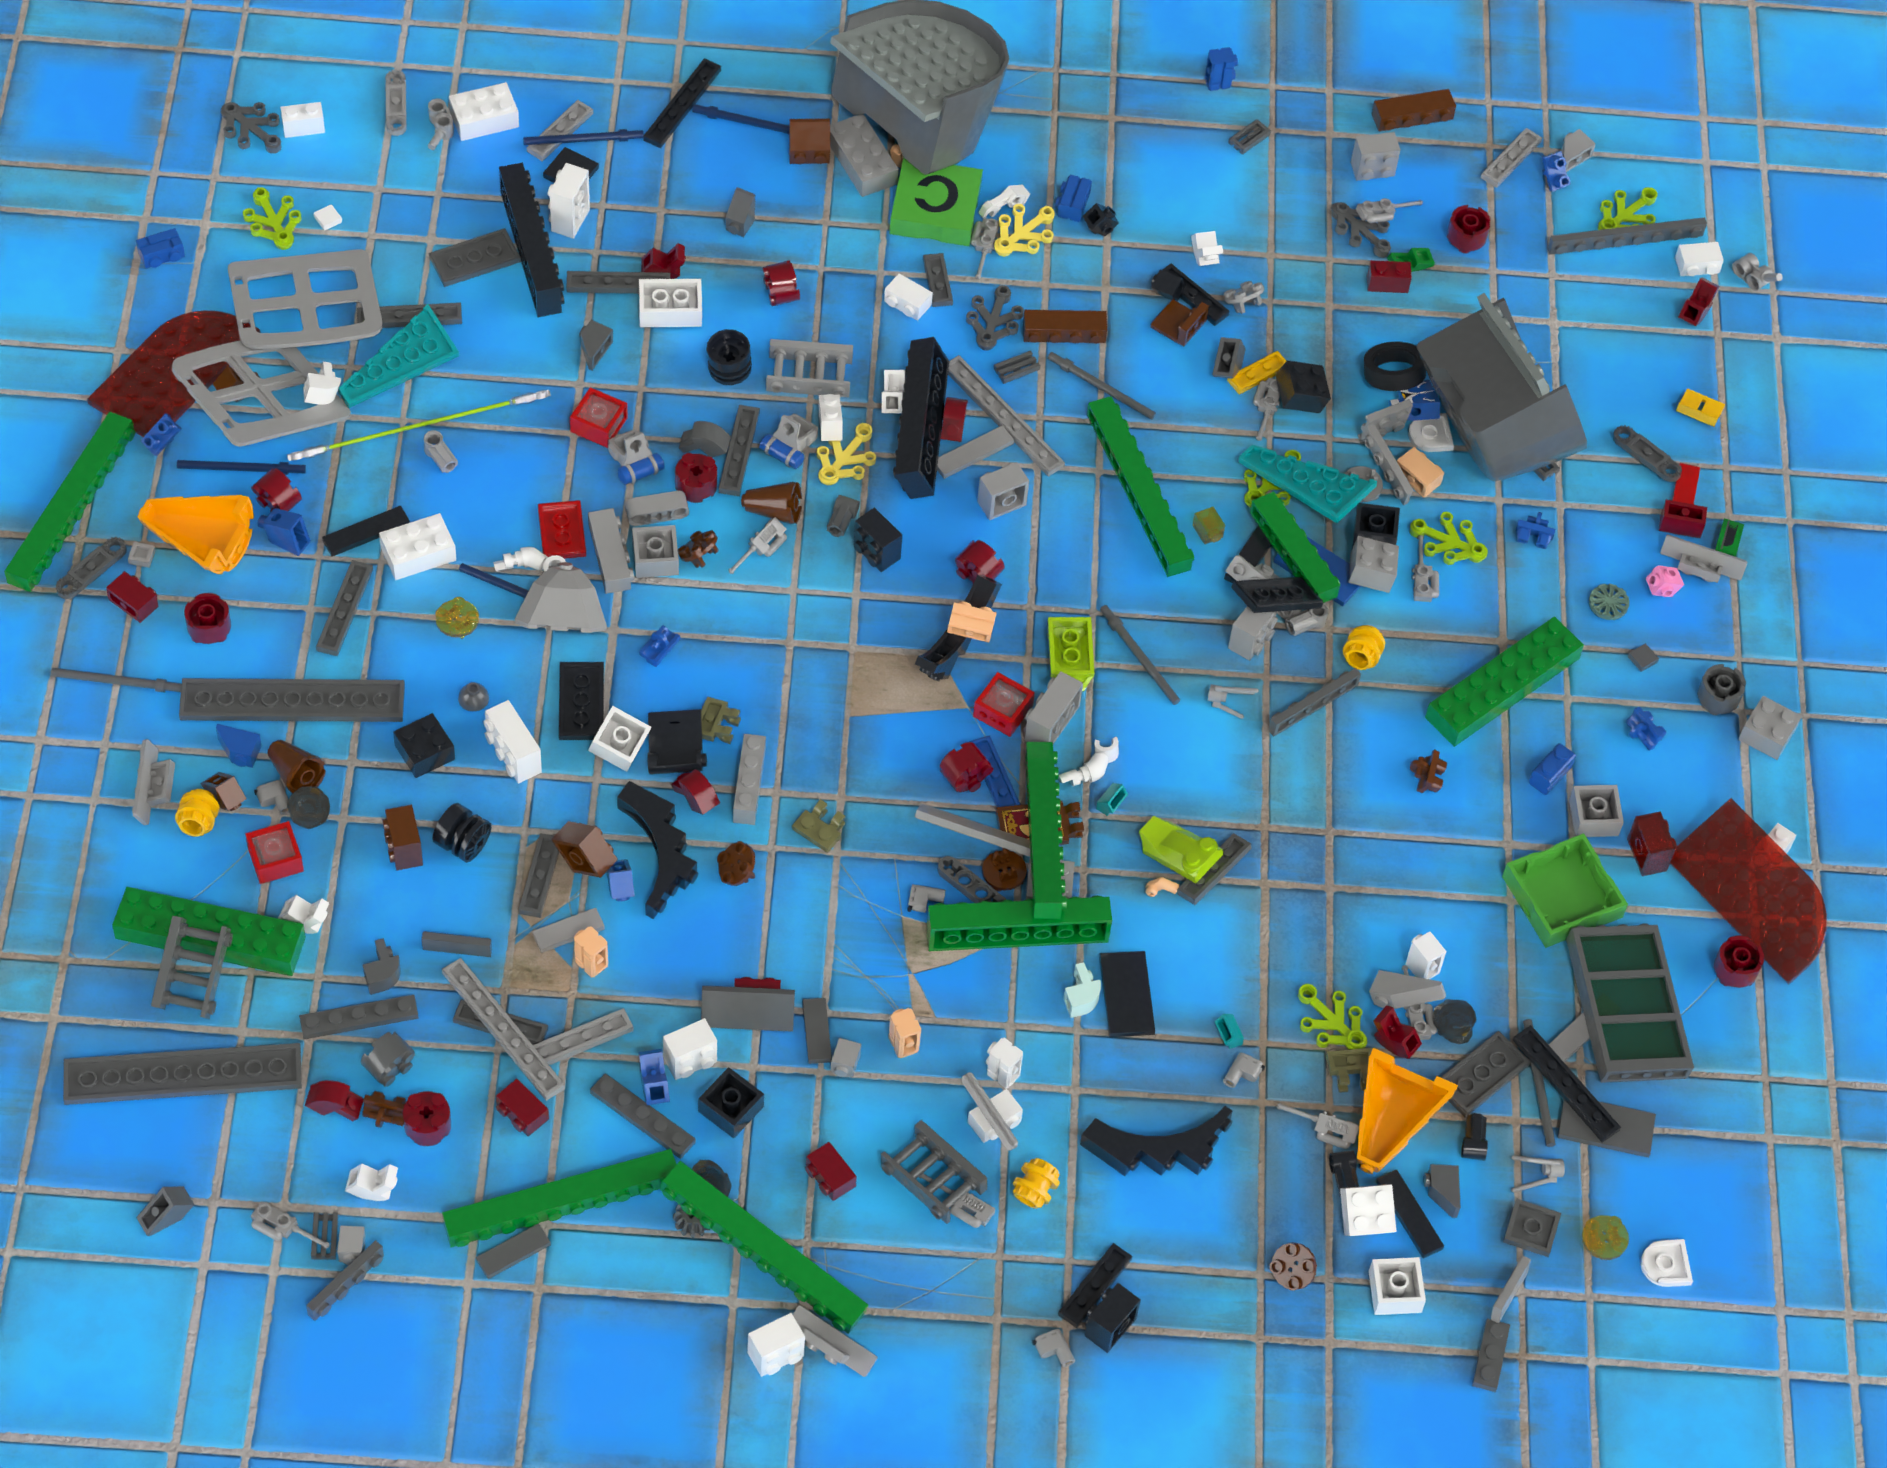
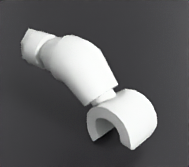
M522 547L519 551H515L513 555L511 553L503 554L504 560L495 561L493 564L496 572L514 568L513 565H517L518 567H530L539 571L544 570L545 573L550 567L560 566V563L566 561L558 555L548 557L535 547Z
M1114 737L1112 739L1110 747L1100 746V741L1095 739V754L1087 763H1084V766L1079 767V771L1074 769L1059 774L1058 779L1060 783L1070 781L1072 786L1081 784V781L1092 783L1102 778L1108 763L1118 758V738Z

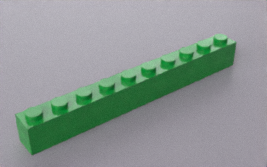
M1112 396L1089 402L1087 417L1167 577L1190 571L1192 561H1194L1193 551L1188 549L1183 532L1179 531L1175 516L1171 515L1169 504L1161 495L1159 484H1155L1152 470L1146 466L1144 454L1138 450L1135 436L1130 434L1126 419L1122 418L1118 403L1114 402Z
M109 411L4 572L8 584L29 592L32 591L35 585L39 584L43 572L50 567L54 555L60 552L64 540L71 535L73 526L77 520L79 521L82 518L86 506L92 503L94 494L98 488L100 489L103 486L105 477L114 469L115 462L118 457L123 455L127 443L133 440L135 430L131 419Z
M1026 742L1025 753L1033 916L1037 919H1061L1062 910H1066V896H1062V893H1065V879H1061V877H1064V863H1060V860H1063V847H1059V844H1062V830H1058V828H1061V814H1057V812H1060V798H1056V796H1059V783H1055V780H1058L1059 770L1058 767H1054V764L1057 765L1058 753L1053 751V742Z
M668 1149L442 1212L443 1224L450 1247H463L472 1241L488 1240L497 1234H509L522 1227L530 1228L547 1220L556 1221L562 1216L569 1214L577 1215L594 1207L602 1208L608 1203L615 1201L624 1202L636 1195H648L654 1190L661 1189L662 1181L676 1166L672 1150Z
M679 1161L662 1181L660 1190L668 1200H674L681 1205L682 1210L686 1214L694 1215L698 1218L703 1227L715 1231L724 1243L733 1245L742 1257L750 1258L754 1261L759 1270L771 1274L780 1286L788 1287L794 1292L798 1300L806 1301L810 1304L818 1315L825 1316L831 1320L833 1326L839 1331H845L849 1334L866 1313L869 1306L866 1302L683 1162Z

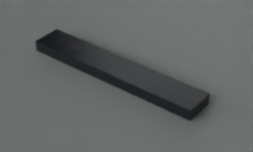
M704 58L644 134L643 141L661 148L721 72V66Z
M1532 1025L1514 1036V1043L1602 1143L1620 1131V1125Z

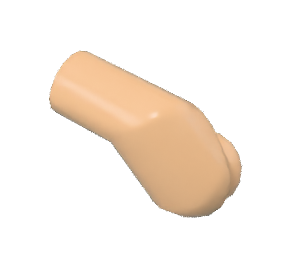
M1160 877L1146 884L1145 893L1150 897H1154L1158 891L1164 889L1176 894L1179 884Z

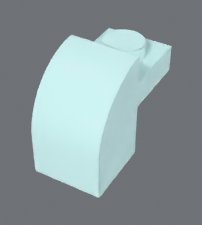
M1084 962L1075 964L1074 977L1077 985L1065 988L1063 999L1070 1018L1090 1013L1099 1001L1100 979L1093 981L1092 973L1086 969Z

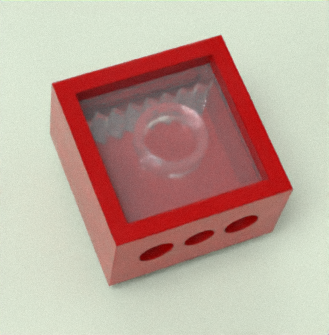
M590 387L570 416L571 433L608 448L609 440L616 437L628 419L627 403Z
M997 672L975 701L973 717L1011 737L1026 717L1029 709L1033 707L1035 692Z
M289 821L245 833L247 847L260 884L304 872L302 857Z

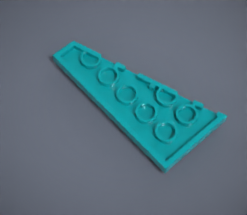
M427 304L417 316L415 315L410 320L407 326L400 329L382 346L373 358H370L358 372H355L339 387L338 392L347 407L351 408L459 357V351L429 304Z
M1251 445L1239 456V463L1335 523H1338L1377 487V480L1370 479L1367 481L1360 479L1359 475L1353 473L1351 475L1343 474L1338 469L1308 460L1305 463L1296 460V457L1290 455L1288 457L1277 455L1276 451L1256 445Z

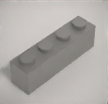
M613 508L588 512L589 529L605 594L631 590V581L634 580V573L632 568H628L627 563H630L628 550L624 551L623 548L626 545L624 534L619 532V529H621L620 517L615 516Z
M744 734L733 807V823L755 825L766 751V736Z

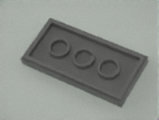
M505 228L429 253V258L444 287L521 262V257Z
M702 986L701 1020L705 1018L710 1028L793 1032L795 990Z
M1497 1031L1441 1076V1078L1458 1085L1449 1102L1466 1118L1467 1115L1530 1066L1531 1061L1501 1032Z
M1563 1099L1558 1138L1649 1158L1656 1114L1599 1102L1621 1127L1619 1132L1602 1143Z

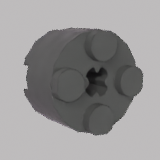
M1724 664L1713 665L1706 670L1697 693L1699 701L1712 715L1717 716L1719 714L1731 713L1738 707L1742 699L1746 681L1743 674L1736 668L1733 670L1729 667H1724Z
M394 1031L393 1034L387 1032L372 1044L374 1049L367 1056L364 1053L361 1059L363 1067L380 1084L388 1087L394 1082L396 1075L400 1072L405 1074L412 1068L411 1060L414 1058L415 1053Z

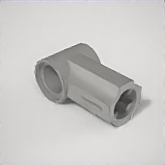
M436 430L428 431L424 436L425 454L434 460L442 473L453 471L458 465V460L443 441L442 434Z
M1323 603L1321 609H1307L1286 618L1285 624L1290 635L1296 636L1312 628H1323L1327 620L1328 607Z

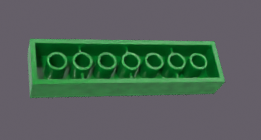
M1554 616L1430 702L1425 718L1455 747L1579 660L1584 644Z
M126 887L112 924L115 939L165 949L172 916L186 919L188 927L220 933L222 926L231 929L230 933L233 934L230 947L226 949L223 962L293 976L306 938L304 924L131 887ZM185 936L182 937L180 946L185 950L215 956L218 942Z
M1097 895L1091 898L1071 897L1066 899V910H1062L1061 919L1034 918L1033 899H1026L1024 901L1004 900L1002 902L981 901L979 903L959 902L946 905L937 903L929 905L926 926L928 951L1108 943L1112 925L1110 897Z

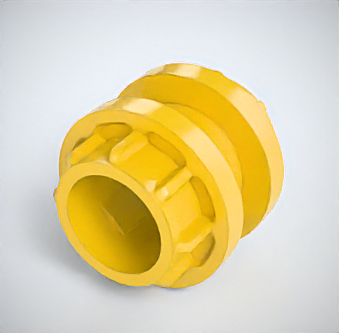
M1369 625L1354 628L1343 647V655L1346 662L1358 670H1367L1376 666L1385 648V640L1382 633L1377 628Z
M204 789L191 790L182 796L179 804L180 807L175 814V820L183 833L193 837L203 836L213 829L220 807L211 792Z
M1039 1158L1031 1159L1030 1162H1025L1021 1168L1025 1176L1023 1178H1015L1013 1193L1015 1198L1023 1204L1038 1209L1043 1204L1050 1202L1051 1196L1047 1192L1049 1188L1054 1190L1058 1188L1060 1174L1050 1163Z

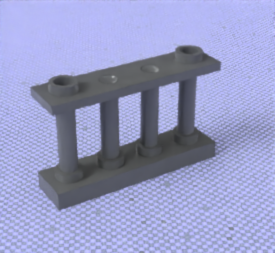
M172 916L151 1006L164 1010L166 1005L169 1004L202 1010L200 1017L210 1019V1016L216 1010V1001L214 999L226 949L232 943L233 934L230 933L231 929L222 926L220 933L188 927L186 919ZM191 936L218 942L215 956L183 949L180 946L182 937ZM183 958L211 964L210 977L205 978L177 972V969H175L176 962ZM179 981L207 987L204 1001L173 995L170 992L171 983Z
M922 1120L915 1125V1140L895 1157L891 1158L885 1151L881 1153V1168L887 1175H892L930 1209L936 1219H942L946 1224L950 1222L949 1208L967 1192L975 1190L981 1195L987 1190V1177ZM921 1146L927 1147L931 1154L908 1173L900 1166ZM935 1162H944L948 1168L928 1186L924 1187L916 1180ZM958 1175L961 1177L964 1183L943 1202L933 1195L952 1176Z

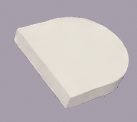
M1440 413V419L1414 420L1410 424L1408 431L1409 440L1419 450L1425 452L1453 451L1454 444L1447 413Z
M1684 1239L1655 1241L1643 1252L1641 1269L1649 1281L1663 1287L1692 1285L1693 1279Z

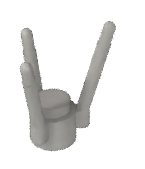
M1211 684L1208 701L1213 702L1212 707L1220 708L1243 719L1244 715L1221 704V702H1226L1228 693L1254 695L1259 692V689L1223 687Z
M1516 1155L1511 1157L1513 1160L1542 1164V1173L1548 1177L1512 1188L1511 1191L1513 1193L1546 1183H1557V1177L1564 1176L1565 1167L1563 1159H1541Z

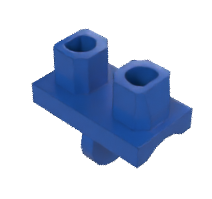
M1556 151L1553 154L1542 157L1544 165L1542 173L1546 175L1549 190L1553 192L1569 186L1571 182L1569 176H1567L1566 160L1562 155V151Z
M165 413L142 438L141 442L154 456H157L168 443L174 440V437L182 428L172 420L169 414Z
M1538 512L1537 518L1528 515L1527 521L1518 520L1515 530L1517 531L1516 541L1524 544L1528 543L1529 536L1533 535L1538 537L1536 546L1546 549L1550 540H1553L1556 529L1547 527L1549 521L1541 519L1542 513Z
M662 625L658 631L651 635V639L639 651V655L644 657L648 663L657 667L678 643L680 635L671 632L666 626Z
M1637 707L1626 721L1627 725L1632 729L1629 732V736L1632 739L1638 737L1650 751L1664 738L1667 732L1662 726L1656 727L1652 722L1654 719L1649 710L1643 711L1640 707Z

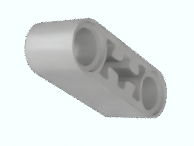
M683 491L635 497L625 502L628 521L632 526L683 519L690 513Z

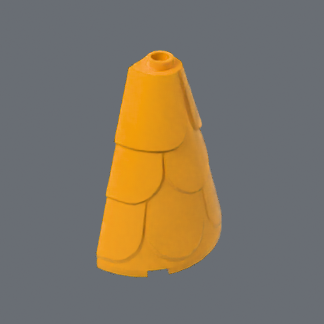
M229 495L189 498L180 496L147 499L137 517L145 527L161 540L174 546L183 555L190 557L205 570L222 574L224 571L229 572L235 568L244 556L253 529L249 528L250 519L254 518V513L248 496Z
M1373 1048L1369 1056L1367 1083L1364 1090L1363 1117L1360 1119L1357 1161L1361 1165L1360 1169L1368 1174H1373V1172L1378 1173L1408 1145V1141L1429 1122V1119L1453 1097L1458 1085L1436 1076L1434 1081L1396 1065L1393 1056Z

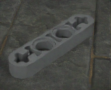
M945 856L940 859L938 864L939 875L972 902H992V898L993 902L1007 900L955 858ZM944 865H945L946 867H948V866L951 865V866H952V870H951L950 868H948V869L945 870V869H944ZM961 877H968L971 883L963 885L959 882V879ZM979 890H984L988 893V896L979 898L975 893Z

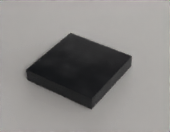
M564 147L543 172V178L555 183L558 171L562 170L564 165L568 163L589 170L590 180L599 169V163Z

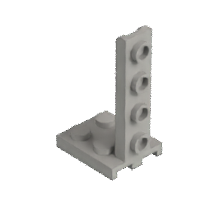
M1409 399L1366 415L1365 419L1367 422L1361 426L1363 432L1357 436L1361 443L1364 442L1366 447L1370 448L1376 464L1380 465L1386 481L1390 482L1396 498L1400 499L1403 505L1409 503L1410 496L1413 494V488L1382 437L1389 432H1398L1405 427L1413 407Z

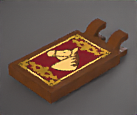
M1060 801V812H1057V814H1061V828H1058V830H1062V844L1059 845L1069 844V838L1083 837V822L1071 825L1069 822V818H1079L1081 810L1079 802L1063 806V802ZM1028 804L997 807L996 815L999 830L1029 840Z

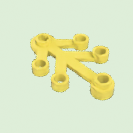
M1015 204L1012 211L1014 215V234L1008 237V227L1011 222L1010 216L1003 214L999 217L1000 238L996 239L994 243L996 253L1003 257L1010 255L1013 251L1036 254L1039 250V243L1037 241L1051 243L1054 236L1051 230L1046 229L1042 233L1031 231L1041 223L1051 224L1055 216L1054 210L1050 206L1042 207L1039 210L1038 216L1023 226L1025 207L1022 204ZM1019 240H1030L1028 244L1016 243Z
M861 423L857 425L856 437L844 451H842L841 440L828 441L833 447L836 459L832 465L829 461L828 447H818L817 458L821 460L822 469L818 474L821 483L833 485L840 478L853 477L855 480L864 478L865 470L862 466L857 465L852 469H840L845 465L864 463L867 466H872L876 463V454L871 451L852 456L862 442H867L871 439L872 427L869 424Z

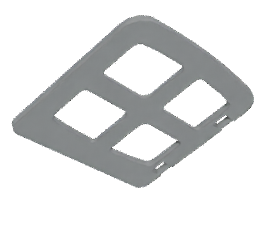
M358 249L238 261L228 265V275L241 343L248 348L273 349L338 343L373 337L382 330V317L369 255L365 250ZM351 270L355 273L357 289L315 293L312 291L308 272ZM287 274L293 275L296 290L294 295L263 299L250 298L247 284L250 280ZM235 280H242L243 284L236 285ZM351 302L361 303L364 315L362 323L326 329L319 328L316 314L318 306ZM292 308L300 311L302 331L282 333H259L256 331L253 317L255 312ZM243 323H250L251 327L243 328Z
M236 341L178 357L172 363V372L175 377L184 384L190 395L235 446H246L349 419L351 414L350 409L337 394L335 399L329 404L316 405L291 414L271 393L273 391L305 384L308 373L319 374L296 347L251 349L244 346L241 341ZM276 351L282 354L294 368L295 372L262 379L256 376L241 357ZM225 361L244 382L241 385L210 392L193 373V370ZM191 379L195 385H190L187 380ZM255 397L274 418L237 423L220 404ZM227 422L231 428L227 429L223 423Z

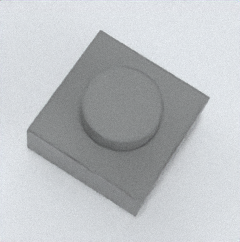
M134 542L128 557V563L150 568L156 551L155 545Z

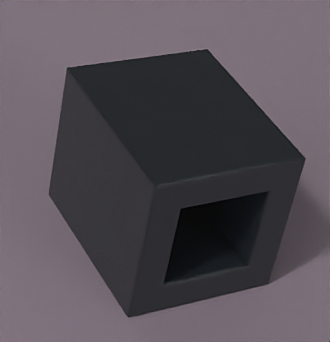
M1159 270L1158 274L1152 279L1151 288L1156 294L1178 302L1186 283L1178 276Z

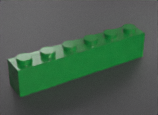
M1274 491L1252 500L1250 514L1294 577H1302L1324 603L1337 598L1340 588L1339 579L1333 576L1327 562L1321 559L1315 545L1309 542L1305 531L1299 528L1293 514L1289 513L1285 508L1283 500L1278 498Z

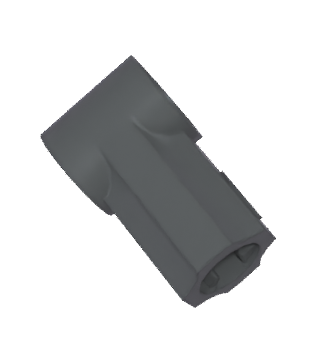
M838 495L832 517L827 525V531L832 536H844L851 519H854L857 515L860 501Z

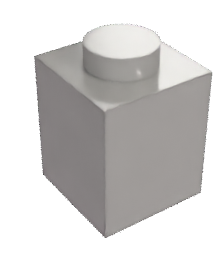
M839 1038L831 1061V1072L839 1077L853 1078L861 1055V1044Z
M340 1226L337 1250L339 1262L350 1265L364 1252L366 1241L364 1227Z

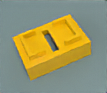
M1687 388L1676 411L1715 427L1725 404ZM1701 402H1704L1702 410L1699 411L1698 408Z

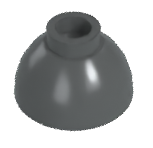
M471 682L462 687L459 692L458 701L465 710L479 711L487 706L489 694L483 685Z

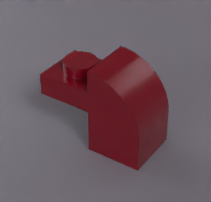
M677 243L668 253L652 248L642 257L641 272L670 273V279H676L680 276V267L686 260L685 246Z
M1701 277L1691 297L1686 300L1678 317L1694 326L1699 325L1713 304L1712 301L1720 286Z
M952 397L946 398L941 439L962 442L968 400Z
M696 769L691 773L681 774L671 784L675 792L685 795L692 811L703 815L720 804L710 782Z
M1386 1005L1373 1020L1378 1030L1374 1034L1376 1040L1394 1055L1410 1059L1421 1046L1422 1042L1415 1027L1401 1024L1393 1007Z
M324 1080L310 1086L305 1106L323 1116L336 1112L351 1121H355L359 1118L364 1098L349 1091L350 1086L347 1084Z

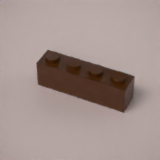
M1449 89L1376 100L1373 104L1372 117L1378 132L1389 131L1397 128L1452 120L1456 104Z
M1024 310V342L1106 343L1108 331L1107 311Z

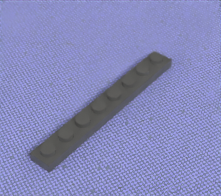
M1705 217L1553 235L1550 237L1547 249L1549 255L1626 245H1640L1651 242L1657 243L1684 238H1697L1703 236L1707 222Z

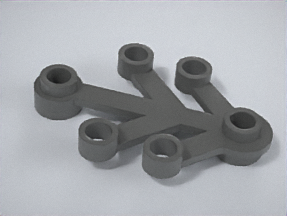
M234 102L226 103L221 107V115L226 120V126L223 129L226 138H234L236 136V128L234 126L236 120L241 124L240 137H238L239 148L247 149L250 147L249 131H251L265 142L266 151L272 154L278 153L281 150L280 138L276 135L267 134L257 125L276 127L280 124L279 115L270 113L267 117L247 118L244 116L248 114L263 116L266 113L265 105L261 102L255 103L253 107H240Z
M1336 202L1332 205L1331 214L1337 220L1336 233L1340 235L1347 233L1349 226L1345 223L1346 220L1351 224L1349 244L1352 247H1359L1361 245L1362 237L1359 235L1360 232L1375 245L1373 252L1376 256L1385 258L1389 255L1391 249L1389 241L1379 239L1370 231L1376 230L1380 233H1386L1390 226L1389 222L1368 223L1367 221L1356 219L1355 217H1360L1356 209H1351L1346 203Z
M1001 285L995 290L994 299L996 302L991 314L984 306V298L977 295L972 298V307L979 312L987 327L986 330L978 321L979 314L975 311L967 313L966 322L978 334L976 342L982 350H991L996 345L997 340L1008 335H1015L1018 332V323L1012 320H1019L1023 317L1024 309L1021 306H1014L1011 312L1000 316L1003 305L1011 299V290L1005 285ZM1007 323L1006 328L994 332L996 327Z

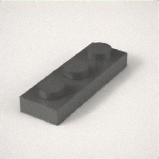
M1491 1319L1486 1320L1472 1386L1496 1392L1510 1324L1503 1322L1498 1324Z

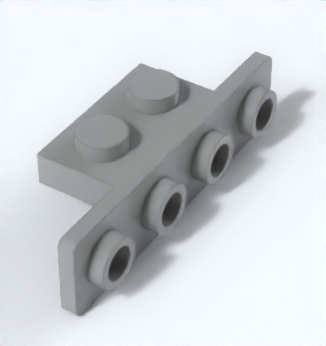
M1669 534L1666 535L1660 552L1662 555L1680 560L1677 569L1681 570L1684 574L1699 576L1707 582L1718 583L1721 574L1741 580L1748 563L1746 560Z
M1236 555L1226 569V572L1237 581L1280 578L1270 566L1261 563L1254 567L1240 555ZM1302 610L1278 611L1277 614L1285 620L1290 616L1300 613Z
M148 739L142 741L135 800L132 808L133 817L144 826L149 825L151 806L170 802L175 763L171 759L157 762L159 750Z
M797 1307L793 1316L805 1336V1346L815 1352L818 1349L826 1354L824 1358L834 1365L839 1362L847 1365L863 1377L868 1375L878 1359L875 1354L804 1307Z

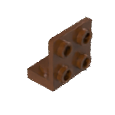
M1171 300L1151 323V328L1184 347L1206 322L1209 305L1201 302L1197 308L1194 307L1191 310L1181 303Z

